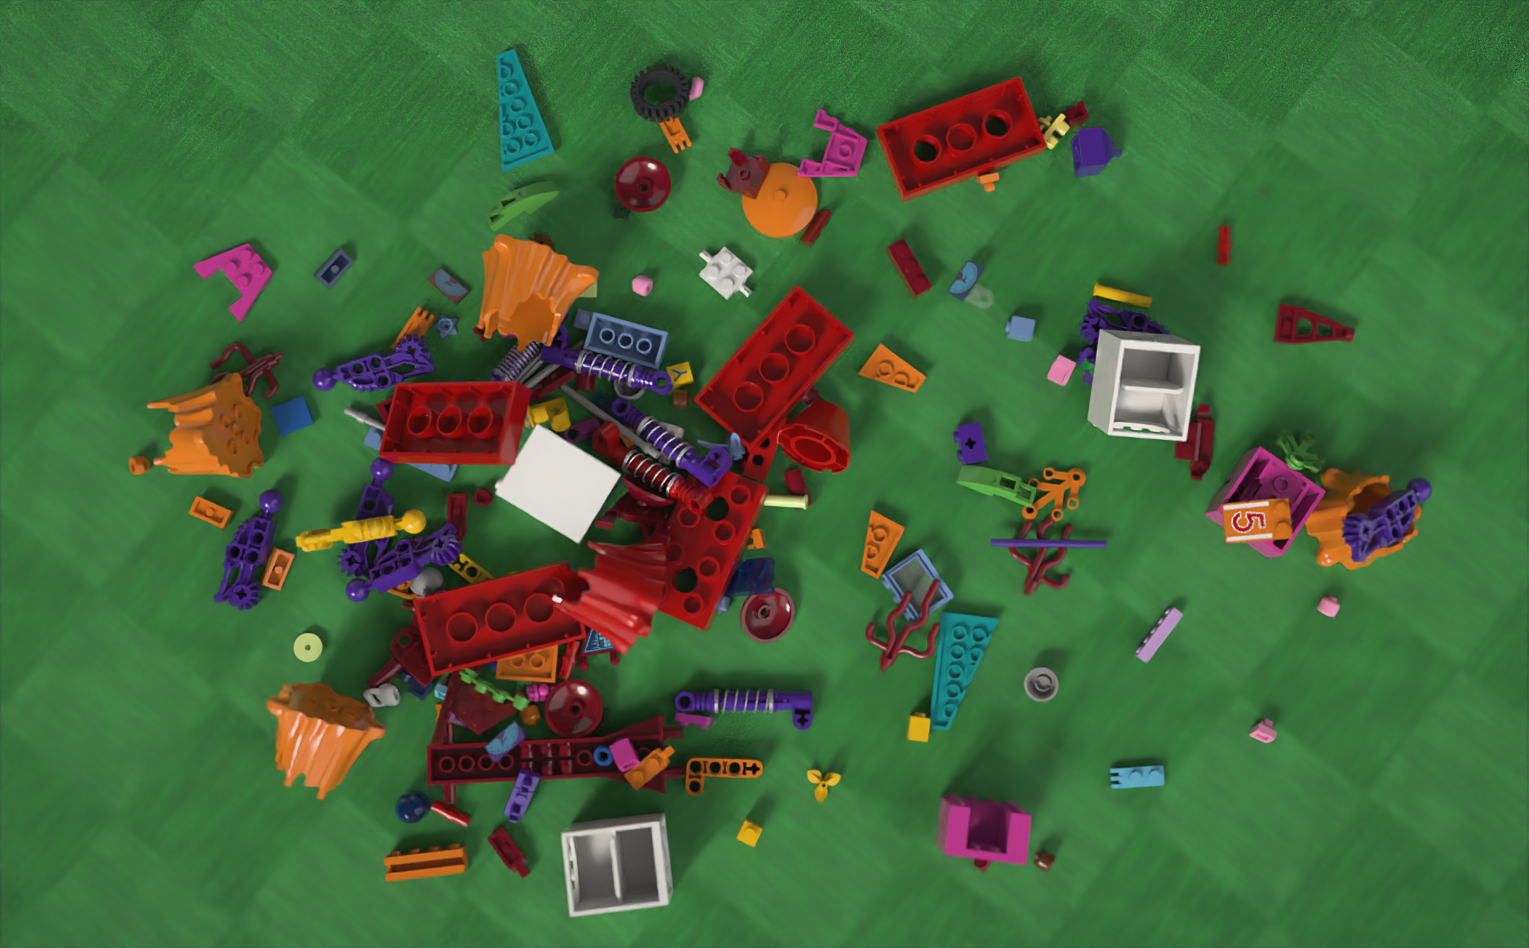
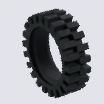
M656 64L654 65V70H651L650 66L646 67L647 73L641 70L639 72L640 77L637 75L634 77L635 82H631L630 88L631 100L638 115L643 116L645 120L649 118L650 122H655V118H657L658 123H662V118H666V122L670 121L669 116L672 115L675 119L678 117L677 112L682 114L684 112L683 108L686 109L688 106L687 102L690 101V92L685 75L680 73L678 68L674 70V67L671 65L667 69L666 64H662L661 69ZM664 81L676 87L675 97L667 104L651 105L643 98L645 90L653 83Z

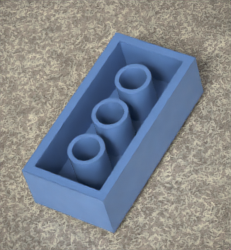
M594 312L583 349L587 350V352L591 351L593 355L602 354L604 358L610 356L616 361L621 359L623 363L631 362L632 365L636 363L644 369L659 372L669 335L668 332Z

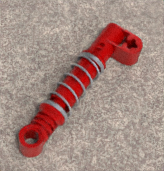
M607 420L593 432V451L619 465L620 469L624 472H631L635 478H642L643 483L647 481L651 483V487H658L659 492L666 490L667 497L677 498L686 503L689 510L693 513L700 514L713 501V496L708 489L704 487L697 488L687 483L685 478L676 472L670 473L669 468H662L660 463L654 464L651 458L646 459L644 454L639 453L633 448L628 449L621 445L620 430L614 422Z

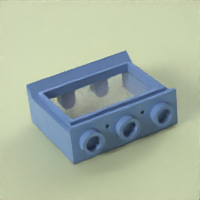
M919 549L881 575L883 577L881 580L882 584L887 590H892L894 593L892 598L898 606L907 590L912 592V597L903 612L909 622H915L921 618V605L934 579H938L940 585L929 605V614L954 597L922 549Z

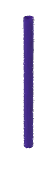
M991 539V546L1106 548L1107 542L1106 540Z

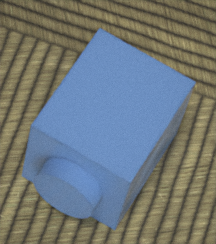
M1012 316L1005 325L1006 338L1029 342L1033 336L1035 320Z

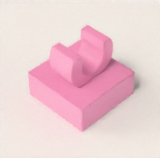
M1265 718L1264 722L1260 721L1259 724L1251 728L1249 735L1267 744L1276 738L1277 732L1271 729L1273 721Z

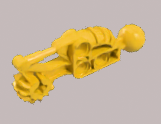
M411 509L402 518L398 519L390 515L341 523L342 528L330 530L323 528L302 532L300 536L296 537L297 547H302L303 551L310 552L331 548L334 545L333 542L340 540L351 544L398 535V530L403 529L408 533L417 534L425 528L426 517L422 511Z

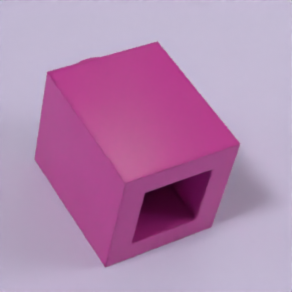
M620 738L613 745L609 746L615 762L622 772L641 764L634 746L628 738Z

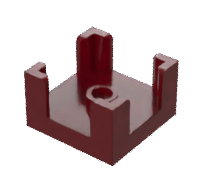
M731 147L728 156L733 162L726 177L719 173L716 181L724 190L756 199L771 166L763 156L756 154V159L745 156L738 148Z

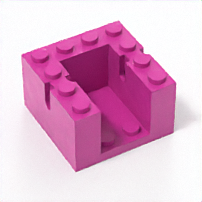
M1257 447L1244 453L1227 478L1230 482L1221 487L1204 512V515L1224 528L1221 504L1288 498L1292 538L1245 542L1267 558L1284 555L1326 491L1296 470L1291 469L1287 464L1262 447ZM1261 485L1260 489L1258 490V492L1256 493V495H1255L1254 498L1252 499V498H1251L1252 495L1254 494V492L1256 491V489L1258 488V486Z
M947 793L946 797L941 796L936 844L944 855L1026 865L1031 815L1026 812V809L1016 804V802L1005 801L1004 804L997 803V800L985 798L984 802L977 801V797L966 796V799H960L956 794Z

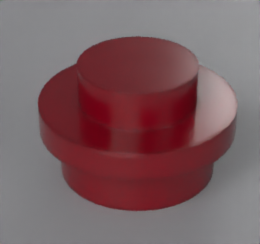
M479 488L475 491L473 499L478 506L487 507L492 503L493 494L487 488Z

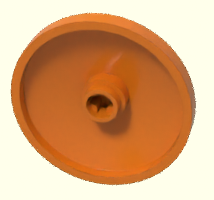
M772 163L756 199L742 196V205L748 222L758 232L773 238H787L803 231L812 221L817 208V192L810 177L798 176V167L787 163Z

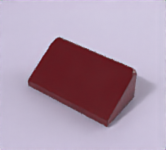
M819 210L801 236L800 242L808 247H812L831 219V211Z

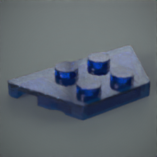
M771 557L744 560L733 574L725 596L738 597L775 593L772 580L776 579V573L774 572L776 561Z

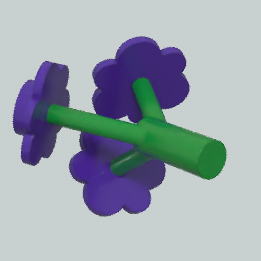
M1087 347L1084 351L1078 352L1079 357L1076 362L1079 366L1087 369L1082 376V380L1092 386L1097 353L1093 352L1092 348Z

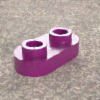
M676 712L675 720L679 721L678 725L690 726V723H696L699 728L709 729L710 725H714L715 717L683 712Z

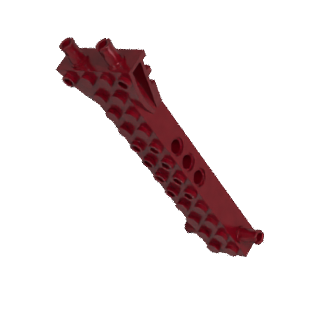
M663 713L605 736L524 739L495 763L485 749V746L491 741L457 742L455 741V723H447L445 725L447 730H444L446 733L443 735L444 740L441 742L442 744H439L440 746L427 745V785L444 786V804L457 803L456 785L516 781L521 768L540 773L539 780L607 777L630 784L624 775L631 769L622 772L618 768L615 759L606 766L599 765L594 759L595 750L603 745L611 746L620 738H628L632 742L641 762L655 749L657 750L660 747L662 751L665 750L666 739H684V733H675L683 732L684 729L683 726L666 727L664 725ZM602 752L601 758L607 759L608 754ZM666 766L645 783L642 788L666 794V781L674 778L685 779V766Z

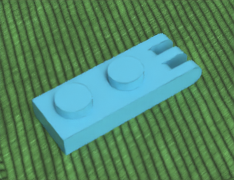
M1163 765L1110 768V773H1118V776H1110L1111 781H1119L1118 784H1111L1112 789L1165 785Z

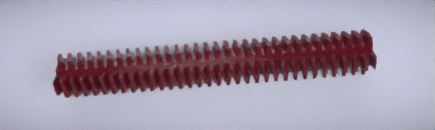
M460 670L452 672L430 742V744L440 746L439 744H442L440 742H443L441 740H444L442 735H445L444 733L446 732L444 730H447L445 725L449 723L447 721H450L447 718H450L448 716L452 714L450 712L452 711L450 709H453L451 707H454L452 702L456 700L454 698L456 697L455 695H458L456 690L460 688L458 687L461 684L459 681H462L460 680L462 676L459 674Z

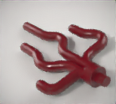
M233 343L225 348L219 358L210 363V368L216 369L229 359L232 352L240 351L245 360L251 364L238 372L242 379L251 374L248 386L243 390L244 395L249 397L254 392L258 378L265 375L271 388L263 394L264 399H270L277 393L279 386L271 369L280 364L279 360L284 355L281 351L275 354L269 352L264 357L256 359L245 345ZM233 372L218 373L212 379L210 385L220 382L228 373Z
M1055 512V513H1054V516H1055L1056 518H1057L1059 512ZM1051 513L1048 519L1037 528V539H1044V531L1055 522L1051 517ZM1026 520L1021 531L1013 536L1012 539H1025L1032 526V521ZM1071 524L1065 526L1060 540H1068L1073 529ZM1008 547L1011 556L1025 564L1028 569L1023 583L1025 587L1024 595L1030 597L1032 591H1037L1040 583L1053 589H1062L1068 584L1070 575L1067 573L1063 575L1059 582L1044 575L1048 568L1056 566L1063 561L1066 555V547H1058V555L1043 563L1047 547H1039L1034 562L1019 553L1016 547Z
M938 579L932 581L923 599L921 618L918 621L905 625L898 639L894 620L906 609L912 597L910 590L905 592L899 606L887 616L886 626L889 632L887 643L873 636L875 623H868L865 630L867 641L883 650L879 658L881 662L880 670L885 672L888 666L892 667L896 658L901 653H907L918 659H927L934 653L936 648L935 638L941 627L938 622L933 624L928 634V647L926 651L921 652L903 644L910 631L923 627L928 621L929 605L940 585Z

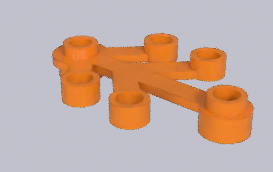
M1051 467L1045 468L1043 477L1046 480L1053 478L1065 480L1060 485L1039 482L1035 478L1030 479L1028 485L1031 482L1037 483V487H1035L1037 490L1049 491V493L1032 504L1031 507L1024 505L1022 516L1027 520L1034 519L1037 516L1038 510L1055 498L1051 517L1054 521H1060L1063 517L1064 491L1070 487L1071 492L1070 498L1067 501V507L1070 510L1077 509L1079 505L1077 499L1078 489L1086 481V475L1081 469H1071L1066 473L1054 471ZM1051 471L1053 475L1049 477L1045 472ZM1073 475H1078L1080 479L1074 480ZM1070 501H1075V502H1076V506H1074V507L1070 506V505H1069V502H1070ZM1032 508L1034 512L1029 514L1026 512V509ZM1059 512L1061 516L1056 518L1054 513Z

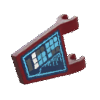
M588 627L587 638L584 640L579 655L580 669L582 671L589 670L587 656L610 653L611 665H619L618 651L615 646L599 632Z

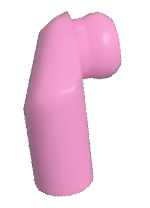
M694 77L691 81L690 101L700 97L702 94L704 82L699 77Z

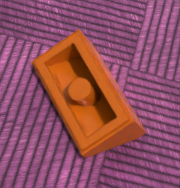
M274 547L259 583L280 591L295 555Z

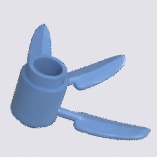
M735 432L732 435L730 433L726 434L724 443L720 444L701 440L697 441L699 445L710 449L725 447L732 457V461H740L746 455L745 446L741 443L738 434Z

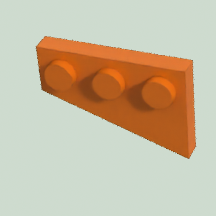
M882 344L878 346L858 373L859 375L916 393L927 378Z
M873 510L870 513L861 570L878 579L905 528Z
M558 645L497 660L496 679L555 683Z

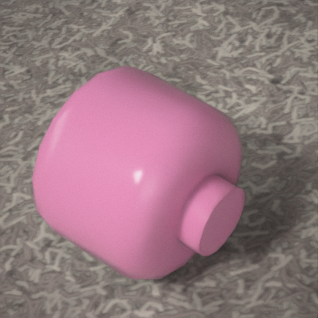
M639 275L632 281L633 291L642 296H647L652 290L653 281L644 275Z
M1333 596L1323 597L1317 609L1329 617H1334L1340 608V604L1336 602L1338 599Z

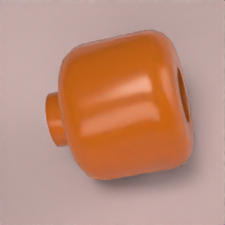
M528 705L523 711H519L521 721L525 725H536V722L541 718L538 706Z

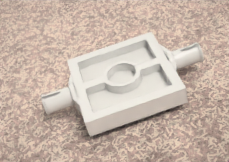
M726 247L713 257L706 250H703V253L701 252L699 256L708 263L699 273V276L728 300L739 290L747 298L752 294L753 291L745 286V282L753 271Z

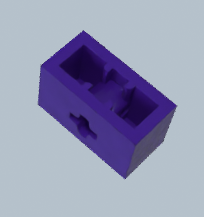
M980 422L957 426L955 432H953L955 443H958L959 450H957L958 461H962V465H969L988 460ZM968 440L970 443L974 444L971 447V449L969 446L965 445V443L968 442Z

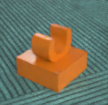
M989 172L976 176L977 183L984 184V189L987 192L994 191L993 181L999 180L998 172Z
M762 529L751 530L752 534L749 538L753 539V544L747 546V548L753 549L756 547L757 549L767 547Z

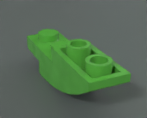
M553 181L527 185L498 199L497 204L499 207L485 217L490 228L496 231L514 217L519 216L524 210L530 215L560 193Z
M971 465L961 466L956 481L958 484L989 496L996 494L1027 507H1031L1037 490L1033 486L1022 483L1020 477L994 469Z

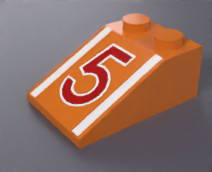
M1288 498L1221 504L1225 544L1292 538Z

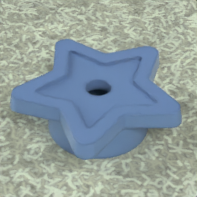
M442 314L439 322L433 325V327L440 331L441 338H445L448 334L456 335L457 332L454 326L457 319H448Z

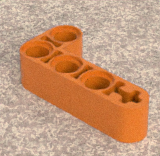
M692 757L686 767V790L690 795H699L704 788L705 776L759 777L763 772V764L756 758ZM716 761L721 765V769L718 772L710 769L712 762ZM691 762H700L701 769L693 771L690 766ZM737 762L740 765V770L732 772L729 769V765ZM743 762H747L746 767H751L753 763L760 767V769L756 770V773H752V769H746V773H742L744 768ZM698 781L701 786L700 789L693 791L690 788V782Z

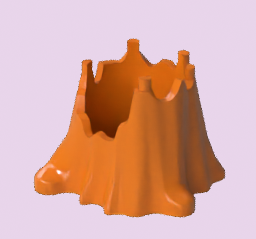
M498 234L495 237L494 246H491L490 250L484 251L482 254L485 266V285L477 327L483 329L485 324L484 337L489 339L496 328L500 334L505 336L515 334L519 343L517 351L520 353H524L526 346L533 341L551 346L570 306L578 296L597 281L599 272L589 266L570 263L567 256L553 252L550 246L541 245L529 240L521 241L507 235Z
M228 373L220 382L196 391L147 403V408H168L170 412H177L174 415V421L178 427L172 430L169 435L173 448L168 449L165 452V456L154 458L155 465L170 467L168 469L169 473L218 474L237 478H251L253 468H261L263 466L264 456L258 444V437L262 432L260 424L262 411L255 405L252 397L244 395L242 378L239 373Z
M1335 467L1327 468L1321 473V481L1326 492L1305 522L1307 534L1317 537L1320 543L1316 555V561L1319 565L1328 567L1341 562L1347 569L1356 570L1357 568L1371 565L1379 557H1386L1388 554L1404 548L1403 544L1418 535L1415 522L1422 515L1420 505L1413 511L1415 517L1412 520V524L1403 533L1400 541H1394L1387 547H1378L1366 557L1365 562H1353L1351 559V547L1349 544H1345V538L1341 537L1343 534L1341 530L1343 528L1342 521L1346 520V516L1355 513L1366 514L1369 517L1370 507L1396 489L1388 484L1389 476L1367 474L1360 470L1347 474ZM1374 534L1372 535V538L1368 546L1373 544Z
M300 682L286 683L283 690L280 691L279 697L270 696L266 704L267 709L276 715L279 720L275 735L277 736L275 761L278 763L276 770H284V767L286 769V779L283 784L291 787L294 779L303 772L306 775L305 786L319 787V793L316 797L319 800H324L326 793L334 789L336 784L340 785L369 742L384 737L387 730L385 725L374 720L376 714L372 711L373 707L369 704L360 702L350 696L337 694L329 685L321 682H314L312 684Z

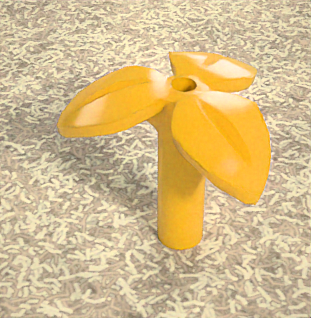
M817 769L807 771L809 781L811 783H819L814 789V795L818 802L826 799L828 795L827 786L836 785L841 778L840 774L836 772H828L823 779L821 771Z

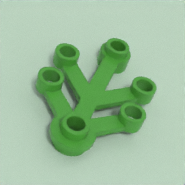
M1284 430L1275 442V445L1287 454L1286 463L1293 470H1301L1304 467L1312 474H1317L1321 470L1320 466L1325 462L1321 455L1306 452L1307 448L1313 446L1318 440L1317 436L1309 430H1305L1300 436L1299 447L1288 430Z
M464 668L459 671V674L462 675L460 679L470 684L471 682L475 683L474 689L483 694L487 690L491 691L494 694L492 698L498 702L503 703L505 699L514 702L513 706L522 711L524 708H527L530 702L529 699L522 695L516 694L515 697H512L510 692L495 687L489 681L478 678V673L470 668Z

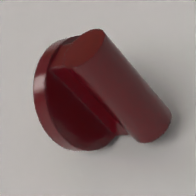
M974 858V865L984 873H986L993 862L991 860Z

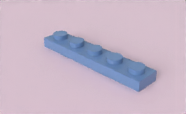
M371 426L363 444L379 451L384 432ZM407 463L449 483L452 482L459 467L456 464Z

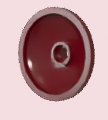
M641 156L628 160L621 166L615 178V191L618 199L625 207L634 212L647 213L657 210L667 201L671 193L672 182L667 168L660 161L651 157ZM647 186L648 188L646 191H642L641 187Z
M624 474L622 477V482L627 491L637 499L638 504L644 507H648V505L656 507L674 504L677 499L667 497L666 490L659 492L658 487H651V483L647 481L643 483L640 477L635 478L631 474Z
M765 586L755 590L747 597L741 608L740 623L743 631L749 638L759 643H770L780 639L787 633L793 623L795 616L793 600L787 592L779 587Z
M571 679L559 683L551 690L545 702V717L548 725L555 733L565 738H582L589 735L597 728L602 719L603 701L599 692L594 686L582 680ZM575 706L579 707L578 713H574L573 708Z

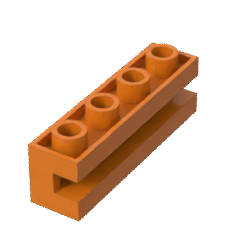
M460 843L450 844L448 848L441 849V846H432L426 851H421V848L410 849L409 853H402V850L391 851L390 855L384 857V866H387L386 882L465 873L468 870L466 846H460Z

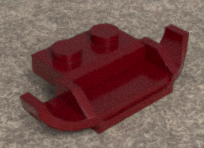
M1199 404L1194 422H1189L1186 441L1175 440L1173 459L1190 461L1189 472L1192 480L1202 481L1204 474L1211 465L1215 424L1209 412L1210 405Z

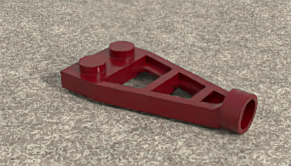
M1279 304L1277 307L1273 342L1288 345L1333 341L1351 343L1354 338L1355 329L1353 327H1347L1298 306ZM1302 318L1312 324L1310 334H1296L1297 319ZM1318 324L1330 326V335L1318 336Z

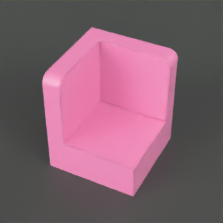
M1058 355L1050 368L1047 379L1064 386L1068 382L1076 362Z

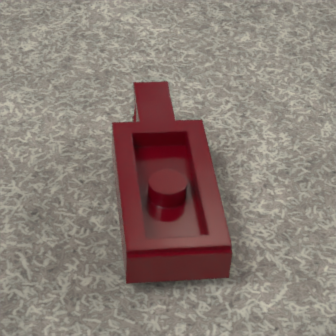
M559 366L531 388L530 401L534 403L541 400V397L553 392L562 384L569 382L573 377L577 376L574 370Z
M448 493L447 522H451L456 527L455 535L458 537L461 546L463 544V537H466L468 532V493Z
M504 826L486 838L509 870L513 873L518 871L523 879L531 873L526 865L528 860Z

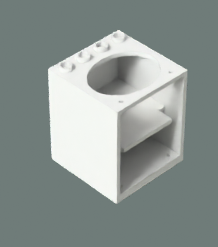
M1100 329L1087 420L1107 435L1186 441L1200 346L1176 335ZM1124 426H1129L1130 429L1133 430H1142V428H1147L1150 431H1162L1166 433H1144L1127 431L1122 429Z
M537 424L516 458L515 465H512L507 475L500 478L497 482L495 494L579 543L622 473L544 426Z
M665 812L571 823L561 833L570 917L669 905L673 893ZM573 860V868L570 871V861ZM572 881H575V888L572 887Z

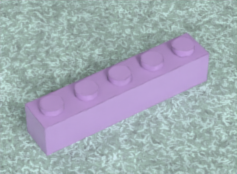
M1174 607L1168 608L1165 611V616L1158 620V625L1150 631L1149 637L1147 636L1143 640V645L1136 649L1137 653L1135 655L1147 663L1182 618L1183 614Z

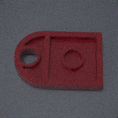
M405 628L396 633L390 646L392 657L426 688L437 676L432 677L421 631L417 628ZM404 636L408 638L409 643L402 645L399 643L398 638Z

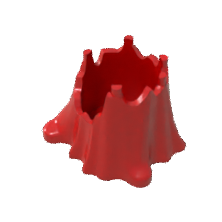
M653 534L646 541L627 546L596 543L589 540L587 543L588 547L603 553L596 554L595 568H579L578 572L559 569V571L551 570L550 577L556 578L563 587L562 593L552 596L554 600L553 607L561 609L599 632L621 654L625 655L629 647L634 646L638 635L644 638L649 635L654 613L661 603L665 585L664 574L666 571L664 560L667 554L663 551L664 542L652 540Z

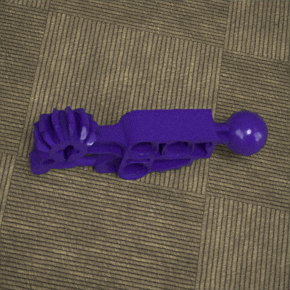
M1094 299L1088 303V314L1083 317L1084 322H1081L1079 325L1082 328L1079 334L1085 335L1083 341L1090 340L1089 345H1092L1094 341L1098 345L1100 329L1166 335L1170 333L1169 330L1166 331L1163 324H1158L1157 320L1152 321L1144 313H1137L1127 309L1123 311L1110 308V306L1100 304ZM1101 312L1119 316L1124 327L1110 323ZM1134 319H1138L1141 322L1140 327L1134 324ZM1095 325H1096V327H1097V331H1098V332H1094V328H1093V327H1094Z
M408 333L405 335V338H400L401 344L396 345V353L386 355L384 352L379 351L342 363L337 366L336 370L326 367L319 368L314 372L312 381L313 385L321 391H330L335 387L337 381L342 380L343 383L350 384L355 391L358 389L360 392H365L366 390L373 392L375 389L378 391L395 386L396 383H402L405 379L433 373L436 370V365L429 359L431 352L425 349L429 346V343L422 342L425 337L422 336L418 339L417 333H414L413 336ZM410 348H416L417 351H411ZM374 357L381 360V366L375 364ZM357 363H360L363 366V372L357 369ZM403 363L423 366L405 374L392 368ZM381 375H385L389 382L384 383L381 380Z
M378 457L371 463L370 472L373 476V481L371 485L366 484L355 521L390 515L396 517V505L393 502L395 499L388 495L389 492L382 489L384 481L391 478L394 474L395 467L393 462ZM370 500H373L375 503V507L373 510L369 511L367 509V503ZM391 536L374 539L379 549L372 568L367 553L371 540L349 544L348 551L342 548L341 552L344 555H337L338 559H342V562L337 563V566H343L340 572L344 573L347 571L348 577L354 574L356 578L364 575L367 579H370L369 570L373 569L376 566V561L381 559L384 549L389 546ZM354 558L355 560H357V562L361 563L353 564V562H351L350 559Z
M1420 477L1411 479L1406 486V490H1395L1372 505L1369 509V517L1362 513L1346 516V520L1342 521L1343 528L1341 530L1343 534L1341 537L1345 538V544H1349L1351 547V559L1353 562H1365L1366 557L1378 547H1387L1394 541L1402 539L1403 533L1408 530L1415 517L1413 511L1418 506L1417 502L1427 501L1433 493L1432 485L1428 480ZM1374 534L1373 544L1368 546L1372 538V535Z
M268 489L261 493L259 497V505L263 509L261 518L254 517L252 520L246 519L243 521L244 524L239 525V530L233 535L235 536L234 540L232 539L231 543L227 546L223 564L226 570L223 580H221L219 591L214 596L216 602L223 603L229 601L232 607L238 606V610H251L252 606H258L256 600L262 599L261 596H258L262 589L257 588L259 583L254 579L257 567L265 564L268 559L278 523L272 521L274 512L279 511L284 505V497L276 489ZM262 533L263 536H264V539H263V541L260 543L259 540H258V537H259V535ZM236 548L240 549L239 556L235 555ZM255 552L258 553V559L256 562L253 560V555ZM241 566L238 580L227 590L231 571ZM236 592H245L247 593V596L243 595L242 593Z
M447 522L443 528L427 537L417 536L411 540L403 539L399 541L396 547L393 548V551H387L385 556L382 555L381 559L376 561V566L369 570L370 579L354 578L347 583L345 593L348 599L354 602H362L369 597L370 590L374 588L380 593H384L419 576L424 564L430 561L443 567L447 563L451 565L452 561L457 560V556L462 554L460 551L462 548L461 543L455 535L456 527L451 522ZM434 540L430 545L426 546L427 542Z

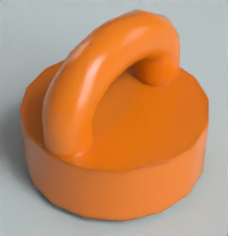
M132 456L129 459V468L132 474L140 475L150 470V463L144 456Z

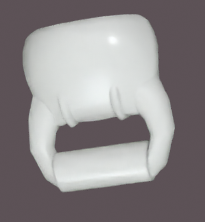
M385 683L378 688L368 689L363 693L371 707L395 706L400 702L399 691L391 684ZM372 694H376L377 699H379V701H376Z

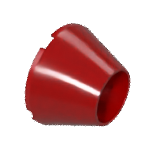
M814 401L779 430L777 443H781L783 446L784 454L803 467L821 473L823 470H832L831 473L843 472L848 468L851 461L849 417L842 408L833 403Z

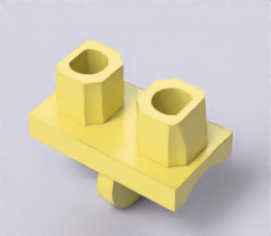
M1062 113L1052 124H1050L1052 117L1049 115L1046 119L1040 117L1037 120L1041 132L1045 130L1043 137L1049 149H1052L1059 142L1052 135L1054 130L1063 136L1070 128L1063 120L1066 116Z

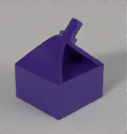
M1101 127L1079 129L1071 140L1075 178L1096 176L1112 158L1122 155L1121 150L1116 148L1114 141Z

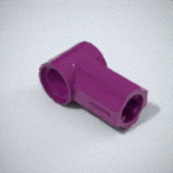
M598 417L571 425L567 430H564L565 439L568 442L574 443L592 437L593 432L600 427ZM571 428L578 431L575 439L567 437V431Z

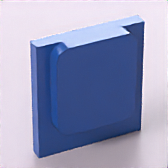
M303 395L271 408L282 437L314 424L313 416Z

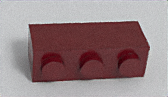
M903 238L888 246L886 254L913 301L929 293L932 285L905 239Z

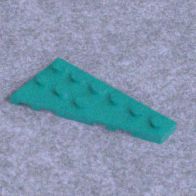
M514 49L497 55L502 172L555 153Z
M941 612V627L938 636L929 715L930 729L949 730L1000 619Z

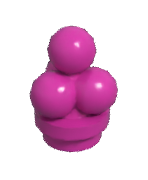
M533 682L531 685L526 686L527 697L530 701L538 702L539 700L540 702H545L549 693L557 684L551 683L547 686L545 682Z

